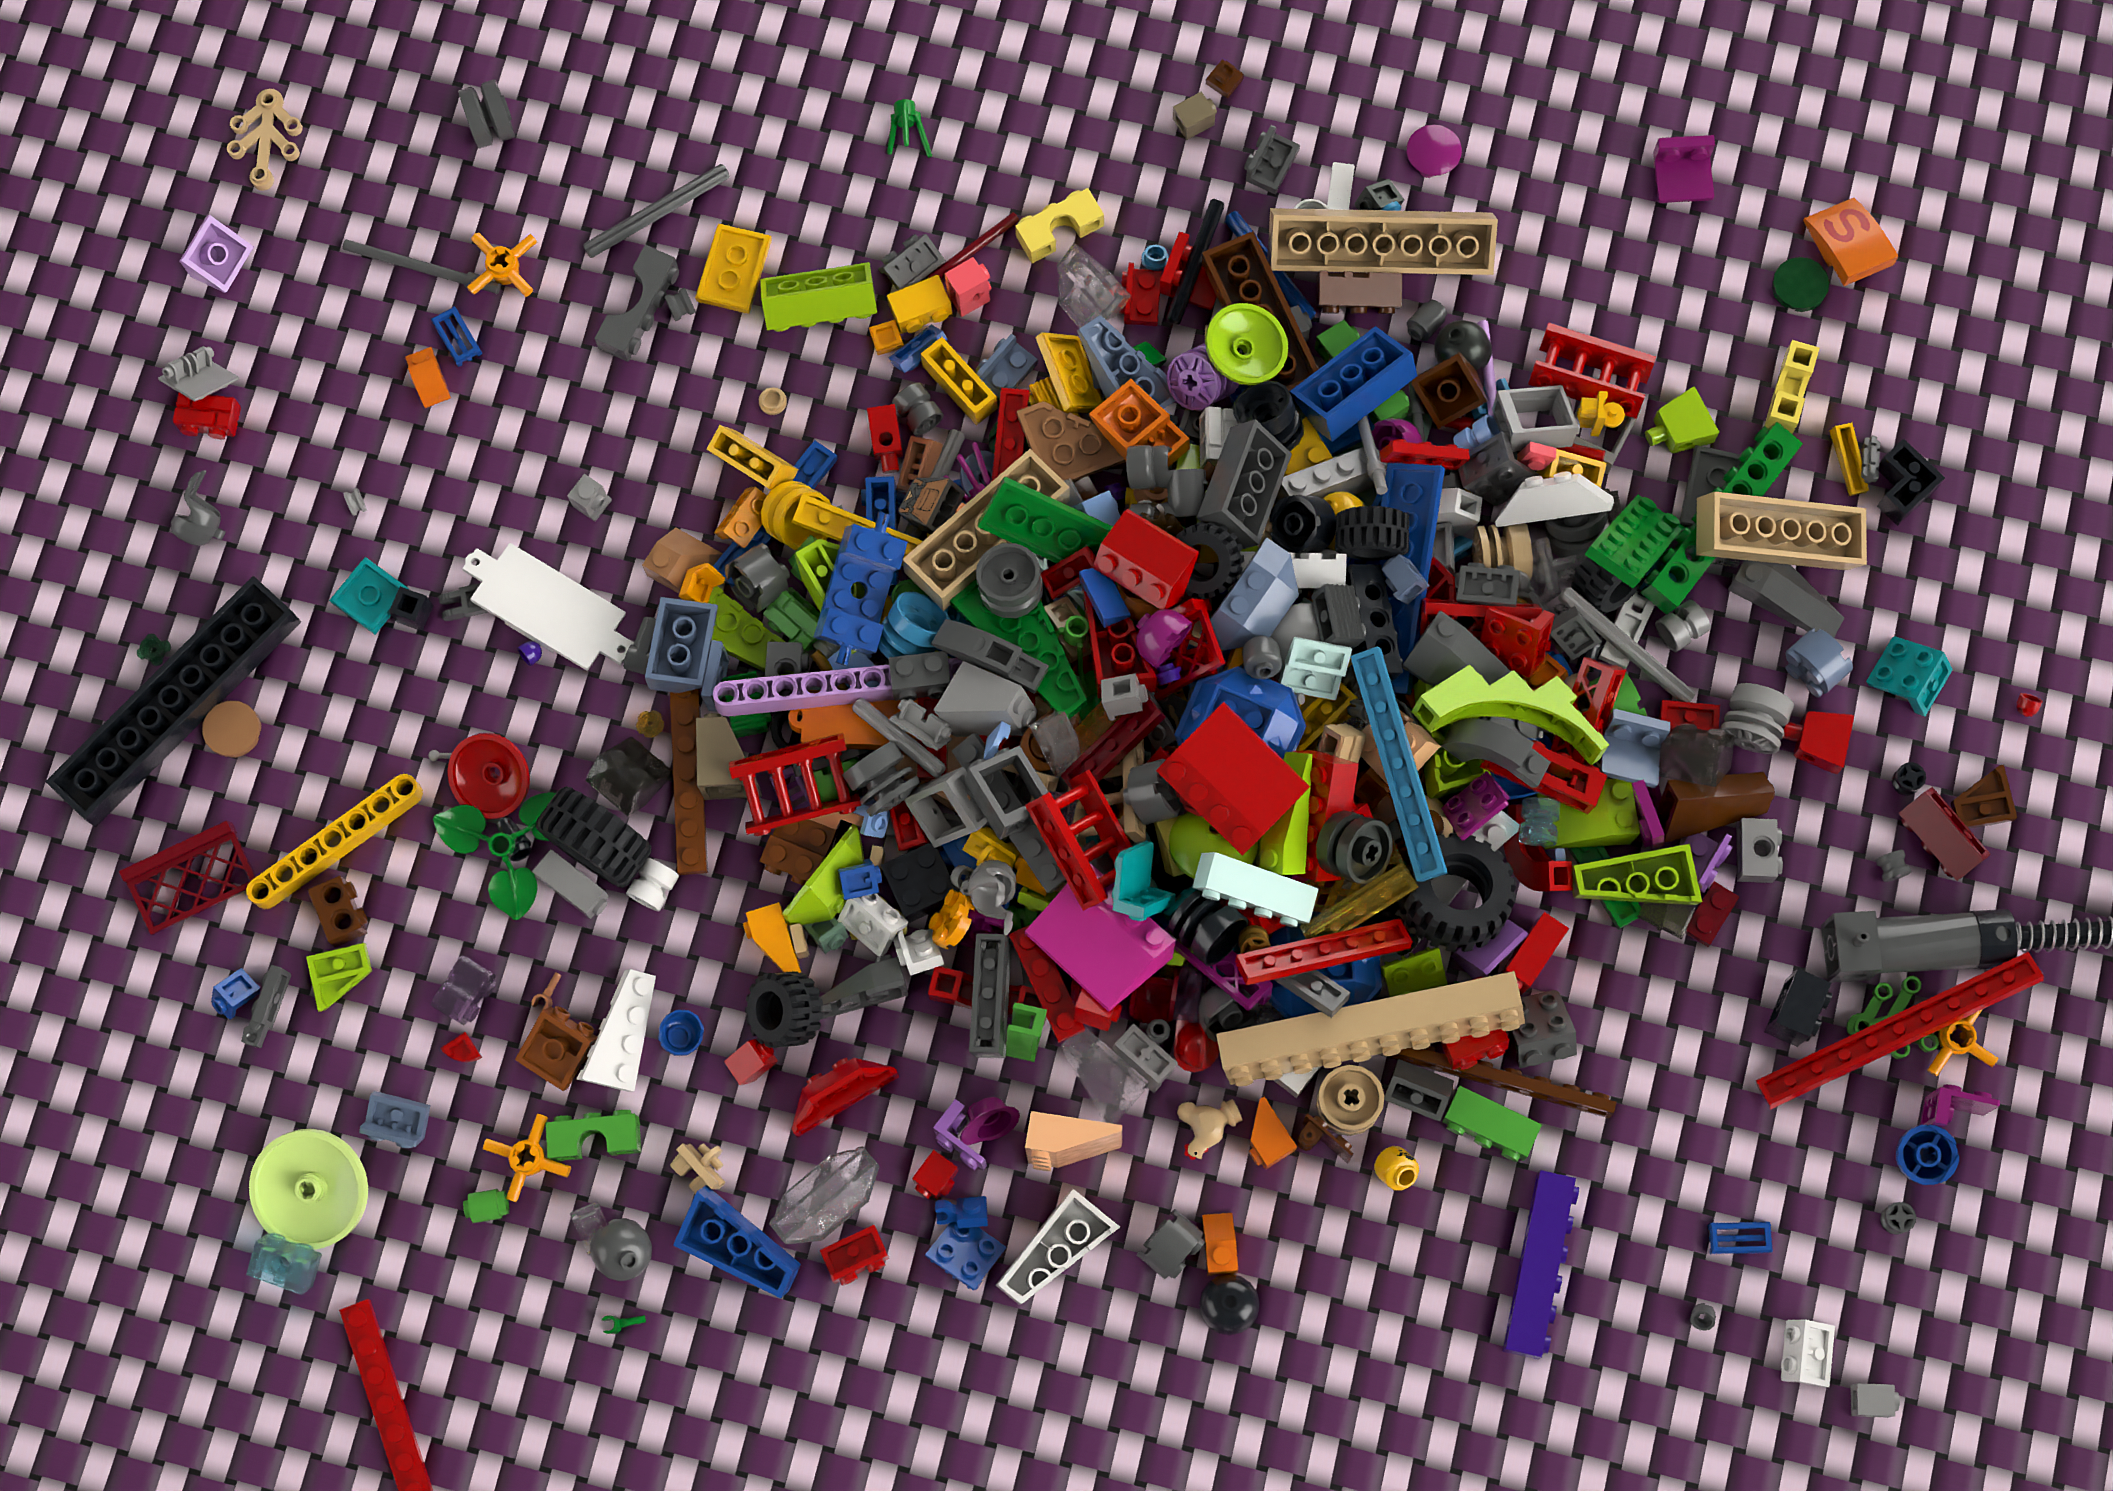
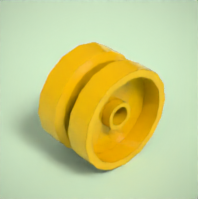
M791 480L780 483L769 492L763 502L761 519L769 535L791 549L797 550L809 535L814 536L816 539L826 540L828 538L825 535L792 523L802 494L827 504H832L820 492L802 482Z

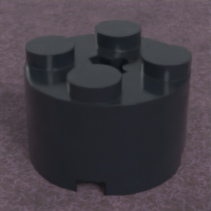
M1305 495L1284 497L1275 504L1270 514L1269 522L1272 523L1273 531L1270 532L1271 538L1274 543L1289 553H1321L1330 545L1335 536L1336 515L1330 504L1323 498Z

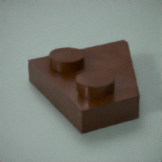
M2004 764L1996 767L1950 803L1952 810L1969 829L2011 822L2018 818Z

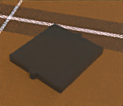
M1644 902L1637 917L1656 926L1659 931L1664 930L1682 939L1697 904Z

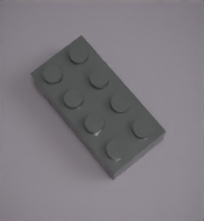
M1256 419L1230 427L1197 515V519L1200 522H1205L1206 524L1216 522L1219 527L1223 525L1228 527L1227 532L1230 535L1235 533L1238 537L1235 541L1237 545L1241 543L1243 549L1260 544L1292 455Z

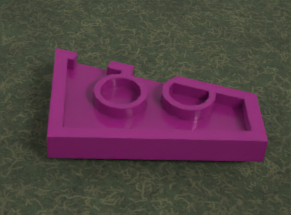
M1643 779L1632 784L1641 819L1639 821V829L1642 843L1645 848L1650 846L1651 851L1664 849L1665 834L1645 781Z

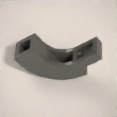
M1466 718L1453 722L1441 744L1442 748L1463 763L1472 759L1491 761L1510 771L1531 788L1539 786L1551 763L1532 748L1534 743L1528 738L1503 725L1482 719Z

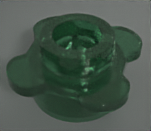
M148 634L141 642L140 648L137 650V656L142 660L147 659L151 661L153 666H159L163 663L165 653L171 650V644L167 640L161 641L155 634Z

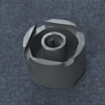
M763 543L752 547L725 566L727 580L732 577L735 584L731 588L733 593L751 611L755 608L757 612L762 611L772 604L782 592L788 591L787 579L790 577L788 569L782 563L778 564L769 548Z
M1166 759L1156 760L1130 769L1127 788L1123 791V797L1127 805H1132L1134 812L1143 825L1175 818L1187 812L1179 797L1177 798L1175 789L1156 771Z
M1176 1209L1170 1213L1174 1216V1219L1172 1221L1164 1219L1144 1243L1147 1251L1145 1253L1142 1251L1137 1253V1256L1163 1279H1166L1168 1276L1175 1279L1186 1266L1182 1261L1188 1254L1195 1255L1205 1243L1201 1238L1203 1232Z

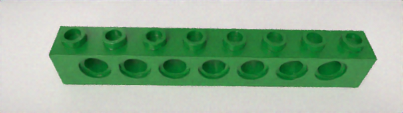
M1778 422L1769 428L1764 426L1753 438L1756 441L1755 445L1752 448L1748 446L1738 459L1741 463L1738 467L1733 466L1722 479L1725 481V484L1721 488L1717 486L1712 492L1732 493L1734 491L1741 495L1762 497L1803 443ZM1763 451H1765L1769 455L1770 459H1768L1764 455ZM1748 471L1754 475L1755 479L1749 476ZM1697 512L1691 518L1694 524L1690 529L1685 527L1675 539L1678 542L1674 550L1670 547L1659 560L1663 564L1658 570L1654 568L1646 576L1644 582L1647 585L1640 592L1666 615L1680 605L1716 558L1696 555ZM1685 552L1691 555L1692 561L1686 558ZM1669 572L1676 577V582L1670 578Z

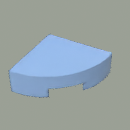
M1001 721L987 737L983 759H991L999 751L1000 742L1004 738L1008 739L1011 725Z

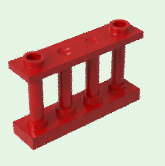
M1548 322L1539 349L1546 352L1547 355L1544 362L1535 361L1528 385L1534 387L1563 385L1566 396L1581 401L1582 397L1597 398L1599 391H1607L1608 397L1605 404L1617 403L1622 406L1626 416L1637 419L1645 398V394L1637 392L1639 382L1647 384L1656 356ZM1558 356L1574 361L1571 371L1555 366ZM1585 365L1600 369L1599 379L1582 375ZM1612 373L1628 378L1626 388L1609 383Z
M843 733L729 762L731 778H739V781H743L753 821L745 822L747 835L753 833L754 836L766 835L771 832L772 828L835 812L848 814L856 811V807L861 806L859 794L850 796L847 782L842 776L844 771L840 756L842 751L847 750ZM825 756V759L829 760L839 798L821 803L811 765L814 762V758ZM796 763V766H800L810 806L796 810L792 808L783 774L784 766ZM766 770L772 775L781 809V814L764 817L754 780L756 773Z
M1090 769L1068 780L1073 789L1054 799L1051 793L1048 792L1025 805L1083 911L1108 898L1104 888L1113 884L1116 877V870L1114 868L1097 878L1089 862L1108 852L1115 864L1118 854L1132 847ZM1079 799L1087 815L1068 825L1060 809ZM1094 826L1102 841L1083 852L1075 836Z

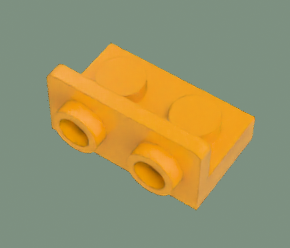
M756 486L746 488L717 527L714 534L722 540L731 539L741 548L747 547L762 526L761 509L767 495Z

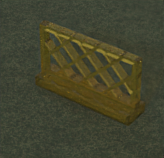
M1393 839L1392 853L1388 864H1397V866L1386 873L1383 872L1380 877L1360 888L1361 884L1353 882L1350 889H1342L1341 887L1345 881L1344 877H1341V880H1336L1333 887H1324L1326 881L1316 882L1308 879L1304 882V884L1318 888L1313 911L1321 912V914L1311 919L1310 923H1300L1302 933L1307 939L1353 929L1418 888ZM1320 894H1329L1325 905L1316 904ZM1338 895L1347 896L1345 899L1341 900L1340 902L1334 905Z

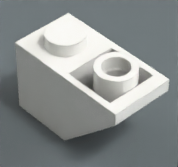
M1460 488L1442 489L1437 524L1451 522L1454 533L1461 536L1480 522L1482 497Z

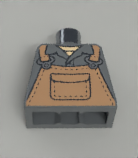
M916 478L913 480L908 492L901 491L898 493L896 504L899 507V514L911 525L932 534L955 514L966 492L950 478Z

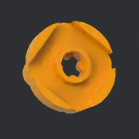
M954 889L947 893L940 912L935 913L929 922V929L933 930L932 939L936 945L949 949V944L956 946L964 937L972 919L967 917L969 909L975 910L971 896L963 895L960 891Z

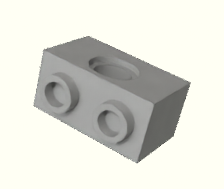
M1741 818L1736 824L1737 882L1773 883L1778 874L1782 873L1783 861L1782 857H1778V846H1781L1782 830L1777 828V819ZM1754 845L1763 846L1767 853L1766 856H1758L1754 852Z

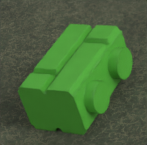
M789 587L788 591L782 592L766 608L763 615L769 620L768 625L778 633L783 632L790 638L788 642L802 643L804 652L814 650L812 644L818 639L813 637L820 612L796 590Z

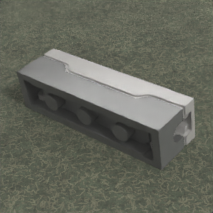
M976 934L969 1052L976 1058H1005L1012 942L1004 934Z

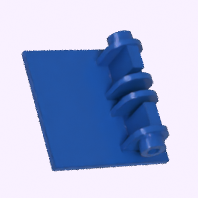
M951 1222L925 1256L930 1259L931 1263L937 1264L945 1270V1273L951 1274L952 1278L958 1279L968 1289L974 1291L979 1288L983 1282L982 1279L1007 1247L979 1227L958 1228L957 1222Z

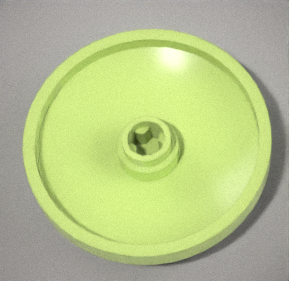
M300 1129L276 1138L262 1150L251 1171L249 1195L254 1214L259 1223L273 1238L293 1248L315 1250L325 1248L340 1241L357 1226L366 1208L368 1182L363 1164L355 1151L345 1141L326 1131Z

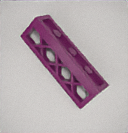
M1168 926L1164 929L1176 940L1174 949L1246 1010L1249 1011L1257 1002L1263 1006L1271 999L1273 983L1268 980L1246 985L1235 964L1237 954L1233 950L1223 960L1212 965V968H1210L1191 953V945L1184 946L1179 940L1168 932ZM1216 967L1228 977H1221L1217 973ZM1239 985L1252 995L1249 999L1239 992Z

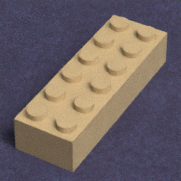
M1031 449L902 559L904 573L943 611L951 605L950 600L976 579L977 564L982 555L991 547L1002 543H1011L978 528V521L1004 476L1061 503L1067 504L1070 501V487Z
M1712 492L1697 498L1696 555L1851 570L1867 565L1866 508Z

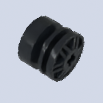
M1266 381L1252 385L1237 397L1233 405V414L1238 425L1256 419L1289 451L1299 444L1304 435V425L1295 408L1292 397L1287 387L1279 382Z
M1195 890L1175 911L1168 925V932L1176 939H1179V942L1184 946L1191 945V953L1206 966H1212L1223 960L1238 945L1239 934L1241 930L1248 926L1249 920L1236 908L1229 905L1226 906V899L1220 898L1219 901L1211 900L1202 896L1203 891Z

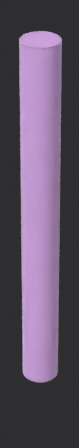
M1479 321L1477 324L1484 329L1490 340L1488 321ZM1491 356L1488 364L1483 368L1486 397L1488 399V414L1494 417L1492 407L1497 394L1493 357Z

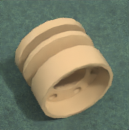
M1527 524L1504 526L1502 537H1500L1496 525H1489L1488 535L1484 526L1475 527L1472 543L1473 563L1484 564L1485 568H1497L1499 565L1512 566L1516 570L1526 573L1531 580L1533 556Z

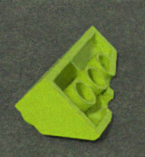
M1285 752L1283 760L1311 786L1310 772L1312 770L1313 754ZM1311 787L1259 839L1256 867L1278 875L1305 874Z

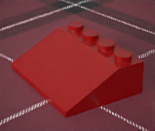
M1225 702L1156 770L1242 856L1311 787Z

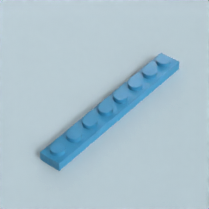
M1377 646L1352 655L1350 658L1416 881L1423 882L1447 874V868L1382 650Z

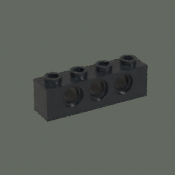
M1350 564L1346 568V585L1354 586L1355 595L1360 600L1359 613L1361 622L1366 627L1365 641L1352 650L1353 655L1377 646L1380 647L1390 681L1392 682L1403 673V660L1399 655L1398 635L1393 625L1392 605L1388 600L1386 577L1383 574L1382 565Z

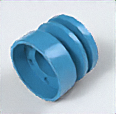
M917 592L899 594L888 616L882 622L884 627L878 648L888 659L889 657L935 652L936 647L931 645L944 620H950V617L946 611H943L926 595Z

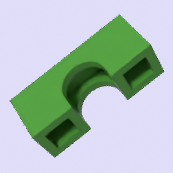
M631 1110L613 1111V1116L601 1117V1113L583 1114V1119L572 1120V1116L554 1117V1122H546L547 1157L554 1161L582 1159L583 1142L593 1134L605 1136L607 1152L611 1156L641 1153L639 1117L635 1113L631 1114Z

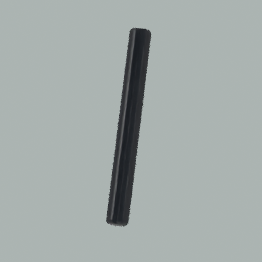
M1210 200L1193 249L1167 313L1166 320L1169 323L1175 325L1181 323L1202 267V252L1209 249L1224 209V203L1220 200Z

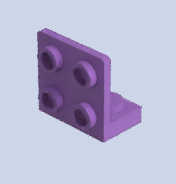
M1701 833L1688 836L1683 844H1690L1699 888L1703 893L1711 885L1718 873L1714 867L1719 868L1732 849V846L1728 845L1732 838L1729 834H1726L1719 844Z
M955 1099L933 1127L936 1134L935 1139L948 1152L951 1153L953 1149L959 1152L961 1161L975 1171L979 1167L984 1171L987 1167L986 1160L952 1135L953 1132L958 1135L968 1121L966 1119L967 1112L965 1106Z

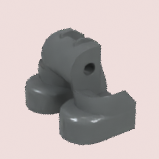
M1165 445L1129 446L1127 449L1126 467L1130 488L1132 490L1154 489L1155 487L1167 489L1168 502L1160 503L1165 510V515L1170 513L1175 518L1197 517L1205 497L1204 485L1209 484L1206 481V471L1204 469L1168 470V452L1172 448ZM1137 503L1130 506V510L1139 516L1143 512L1151 518L1155 513L1154 508L1150 505L1151 503Z

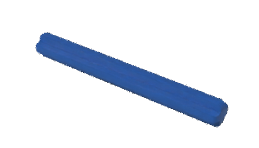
M1233 211L1226 216L1225 223L1236 237L1253 231L1237 211ZM1257 237L1266 259H1268V250ZM1273 271L1288 304L1291 307L1299 305L1302 313L1307 312L1310 320L1313 319L1316 311L1285 271Z

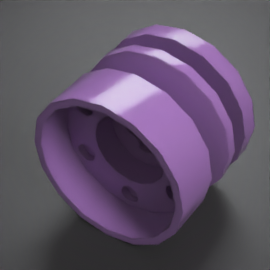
M1205 343L1175 357L1168 366L1166 377L1168 389L1174 400L1182 407L1190 410H1203L1233 394L1240 385L1223 376L1214 367L1207 354Z

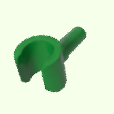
M607 1315L601 1320L614 1321L612 1330L603 1331L606 1334H617L623 1327L646 1323L645 1315L622 1319Z

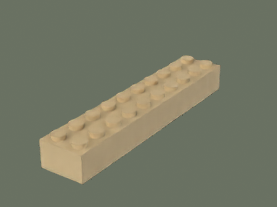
M1515 971L1342 1007L1332 1018L1323 1012L1218 1033L1216 1035L1222 1067L1230 1085L1235 1084L1241 1087L1253 1083V1080L1257 1079L1276 1080L1286 1073L1305 1074L1312 1071V1068L1319 1066L1334 1068L1340 1066L1343 1061L1363 1062L1369 1060L1372 1055L1383 1053L1384 1056H1392L1400 1053L1401 1049L1411 1047L1415 1050L1425 1049L1430 1046V1043L1439 1041L1446 1044L1454 1043L1463 1036L1483 1037L1492 1030L1512 1031L1518 1029L1521 1024H1525V1018Z

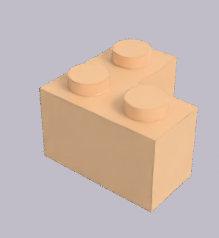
M1408 721L1404 727L1418 771L1441 746L1422 726ZM1368 724L1361 731L1366 734L1361 757L1388 784L1371 725Z

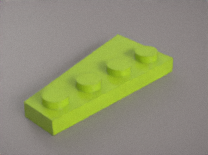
M714 587L708 601L709 604L718 605L712 640L722 641L728 655L765 672L767 643L785 641L770 632L756 617L754 618L747 613L738 602L729 598L720 587ZM785 671L781 675L794 674V672Z

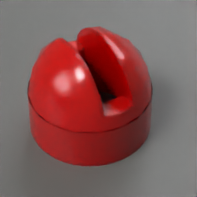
M2020 693L2016 705L2017 711L2025 717H2032L2040 710L2043 701L2034 695Z

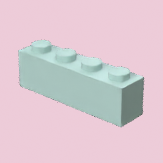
M1216 852L1201 853L1192 887L1203 891L1202 896L1217 901L1220 898L1229 900L1228 905L1243 910L1246 907L1255 909V915L1264 918L1278 917L1280 918L1279 923L1290 927H1297L1298 923H1310L1318 893V888Z

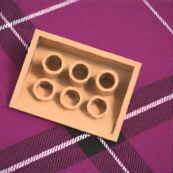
M1034 1111L1030 1113L1025 1150L1028 1163L1033 1165V1169L1051 1171V1167L1059 1168L1119 1149L1122 1146V1125Z

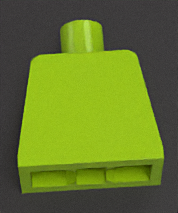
M1695 386L1661 407L1653 419L1656 427L1645 431V436L1650 446L1665 442L1671 453L1692 449L1695 445L1704 446L1714 443L1719 434V430Z

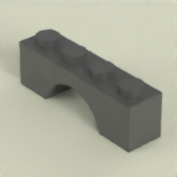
M648 245L644 246L633 266L635 276L643 286L639 302L626 313L607 315L594 338L598 349L629 362L632 354L636 355L639 351L644 332L649 331L652 327L654 313L658 307L661 308L665 302L664 296L667 295L666 291L669 285H673L679 275V268L675 257Z

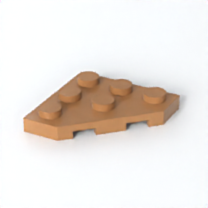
M1044 401L1016 412L1030 449L1063 481L1071 478L1072 482L1126 462L1098 427L1091 424L1088 420L1056 409L1053 405Z

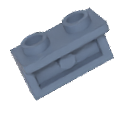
M373 1091L370 1094L366 1121L360 1126L359 1133L365 1134L369 1139L375 1141L389 1140L396 1142V1145L402 1148L416 1147L425 1138L431 1105Z

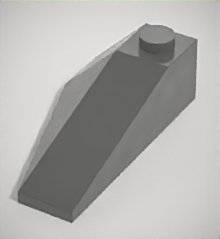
M1439 611L1428 624L1402 664L1403 669L1422 682L1432 686L1440 684L1468 665H1471L1477 673L1482 675L1489 686L1511 672L1464 626L1442 611Z

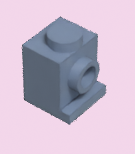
M1398 554L1384 563L1382 570L1388 577L1385 580L1386 584L1395 592L1393 595L1396 599L1408 605L1429 587V584L1411 560Z

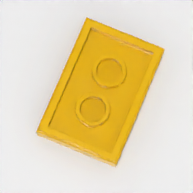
M718 223L695 296L696 302L749 314L772 241L771 235Z
M1042 332L1035 337L1064 412L1090 413L1104 402L1100 390L1095 389L1093 386L1092 371L1079 336Z

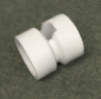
M647 858L638 871L641 877L632 881L626 894L638 903L659 912L667 899L665 891L672 890L679 875L660 862Z

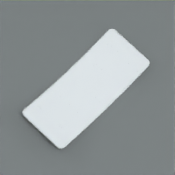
M1333 163L1327 203L1329 209L1349 210L1355 168L1353 164Z

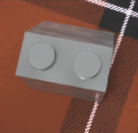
M965 661L960 665L934 708L938 717L949 723V728L952 729L951 734L956 737H969L973 733L989 736L1001 721L1011 725L1009 735L1023 736L1028 727L1035 722L1038 712L1021 685Z

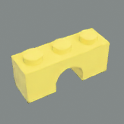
M1088 188L1083 191L1077 190L1072 192L1060 203H1051L1042 212L1033 217L1031 215L1026 216L1015 225L1016 238L1031 263L1056 251V240L1052 235L1055 228L1063 225L1070 226L1082 238L1104 226V213Z
M1795 340L1791 341L1784 355L1764 426L1769 428L1778 422L1791 434L1794 432L1800 419L1805 401L1803 396L1814 370L1819 347Z

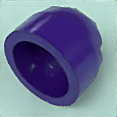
M528 641L517 647L520 656L529 666L538 662L542 656V649L535 641Z

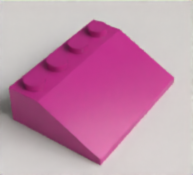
M1090 864L1097 878L1103 876L1096 867ZM1067 883L1025 930V934L1109 1012L1173 958L1176 940L1150 917L1144 921H1136L1130 919L1129 915L1113 911L1112 890L1114 884L1104 888L1108 896L1106 900L1083 911Z

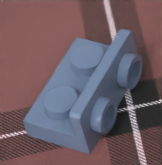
M1010 334L1007 339L1003 338L997 343L994 353L988 360L985 358L979 363L976 368V374L997 396V400L1000 402L1001 387L1016 389L1038 364V359L1016 342V337Z

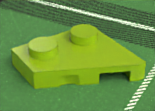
M366 943L306 957L318 1012L327 1010L372 972Z

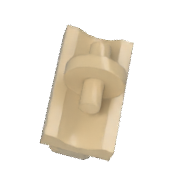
M682 1143L676 1149L679 1154L670 1166L680 1176H684L692 1168L699 1176L689 1184L690 1189L695 1194L706 1185L711 1189H720L726 1183L710 1166L711 1164L717 1171L723 1167L722 1162L718 1159L722 1153L719 1146L710 1150L703 1143L698 1147L702 1155L691 1143L688 1145Z

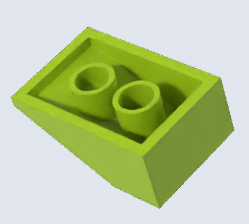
M1606 779L1597 805L1589 814L1537 793L1545 849L1631 844L1640 834L1631 782L1619 779Z

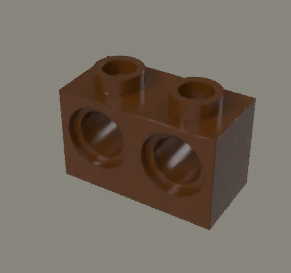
M337 876L307 889L326 938L331 945L338 947L368 934L365 928L368 919L362 907L357 908L354 898H357L358 894L351 881L347 882L343 877ZM341 891L339 901L330 903V896L334 892ZM346 917H351V925L347 929L341 930V921Z

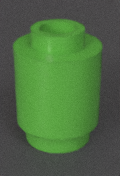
M492 1189L469 1193L468 1200L463 1201L465 1217L471 1218L472 1223L501 1219L503 1215L509 1214V1200L505 1199L507 1192L505 1190Z

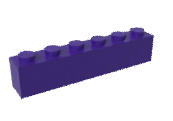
M1543 1170L1536 1174L1503 1352L1537 1360L1542 1358L1543 1353L1548 1354L1551 1336L1546 1335L1548 1324L1554 1323L1557 1306L1552 1305L1554 1293L1559 1294L1562 1284V1276L1558 1275L1560 1263L1565 1264L1568 1253V1246L1564 1245L1565 1234L1571 1233L1574 1217L1569 1216L1571 1204L1576 1205L1579 1195V1187L1575 1186L1576 1178Z

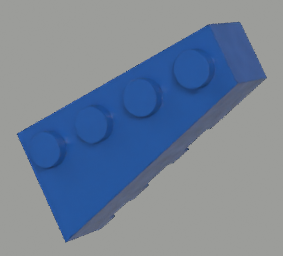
M707 1185L696 1192L673 1246L779 1298H782L790 1291L801 1266L795 1258Z

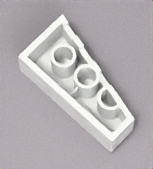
M1240 551V555H1244V562L1240 566L1243 570L1256 552ZM1290 553L1299 594H1302V588L1313 589V593H1315L1324 584L1346 585V554Z
M1072 1189L995 1286L1017 1304H1022L1105 1238L1114 1233L1120 1226Z

